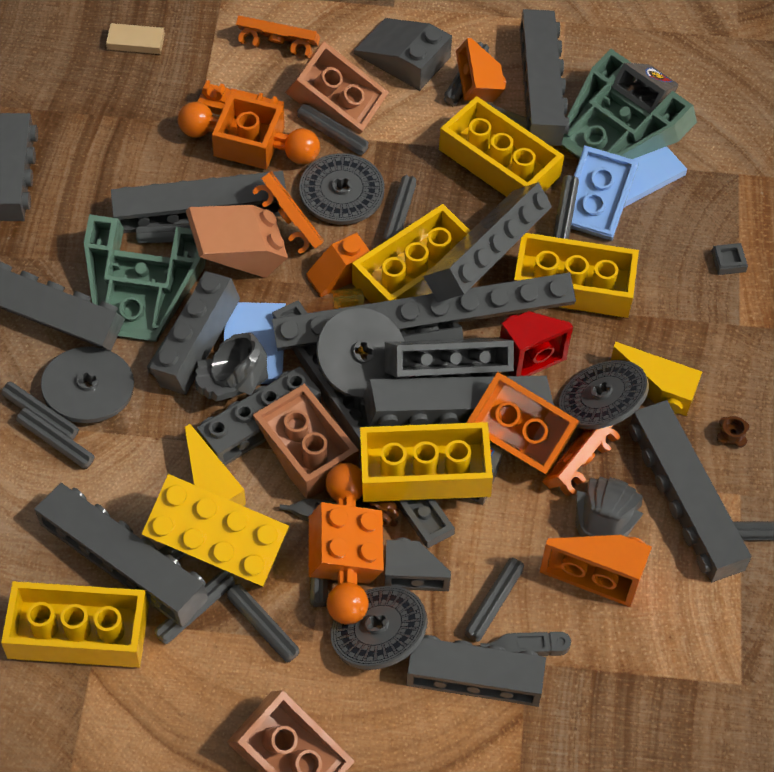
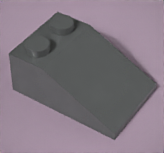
M385 18L354 49V54L420 91L451 58L452 35L430 23Z

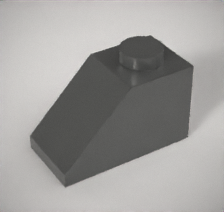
M403 537L386 540L385 586H397L407 590L449 591L451 571L419 541H411Z

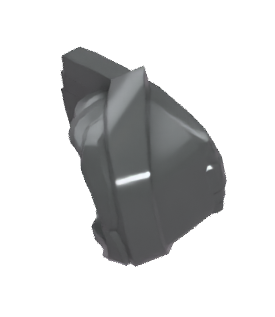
M252 333L234 334L219 345V349L213 355V359L197 361V369L195 370L196 391L200 395H205L208 399H214L215 401H221L243 393L252 395L255 388L268 378L267 354L258 339Z
M599 477V479L590 478L584 492L577 490L575 523L580 537L623 535L627 537L644 514L638 511L642 506L643 495L637 493L635 488L628 486V483L620 479L611 477L609 479Z

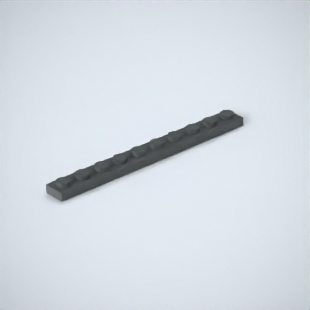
M569 272L473 287L464 295L440 302L436 300L434 294L275 318L272 319L277 351L317 345L319 334L324 325L334 315L350 308H368L380 312L388 317L402 332L573 305L576 302Z

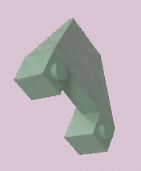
M610 49L592 67L567 116L569 117V132L563 135L561 146L578 159H580L584 145L634 159L679 142L697 123L694 105L674 91H671L651 113H648L612 88L623 64L631 62L613 49Z
M89 214L84 238V249L92 303L100 306L101 301H104L118 308L117 313L124 317L125 320L117 337L157 342L205 268L206 259L199 257L192 230L190 228L176 227L170 258L120 251L124 227L119 219Z

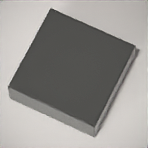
M741 243L713 246L711 253L718 275L747 271L748 264Z

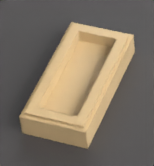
M111 23L106 41L107 50L161 54L165 36L164 28Z

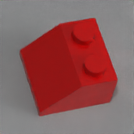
M530 311L508 317L501 324L500 337L514 340V371H508L509 375L531 376L567 360L573 331L572 324Z

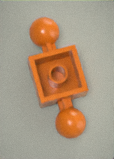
M230 93L220 117L213 116L209 107L201 102L187 103L178 114V125L185 135L199 138L205 136L208 132H213L212 145L214 157L267 170L276 148L285 150L287 157L292 162L300 165L313 162L320 152V141L311 130L300 128L292 131L289 135L283 134L285 128L284 106Z
M341 463L334 466L326 477L327 492L332 499L337 501V504L321 502L308 517L309 577L338 581V585L328 594L327 610L336 622L351 625L363 619L369 607L368 596L357 583L370 585L384 571L382 510L356 507V501L363 495L362 470L354 464Z

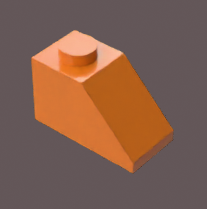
M467 38L456 50L464 100L471 101L477 96L485 102H494L506 87V79L503 76L501 64L472 38Z
M356 232L331 244L309 269L306 277L319 296L323 297L352 283V263L370 252V250Z

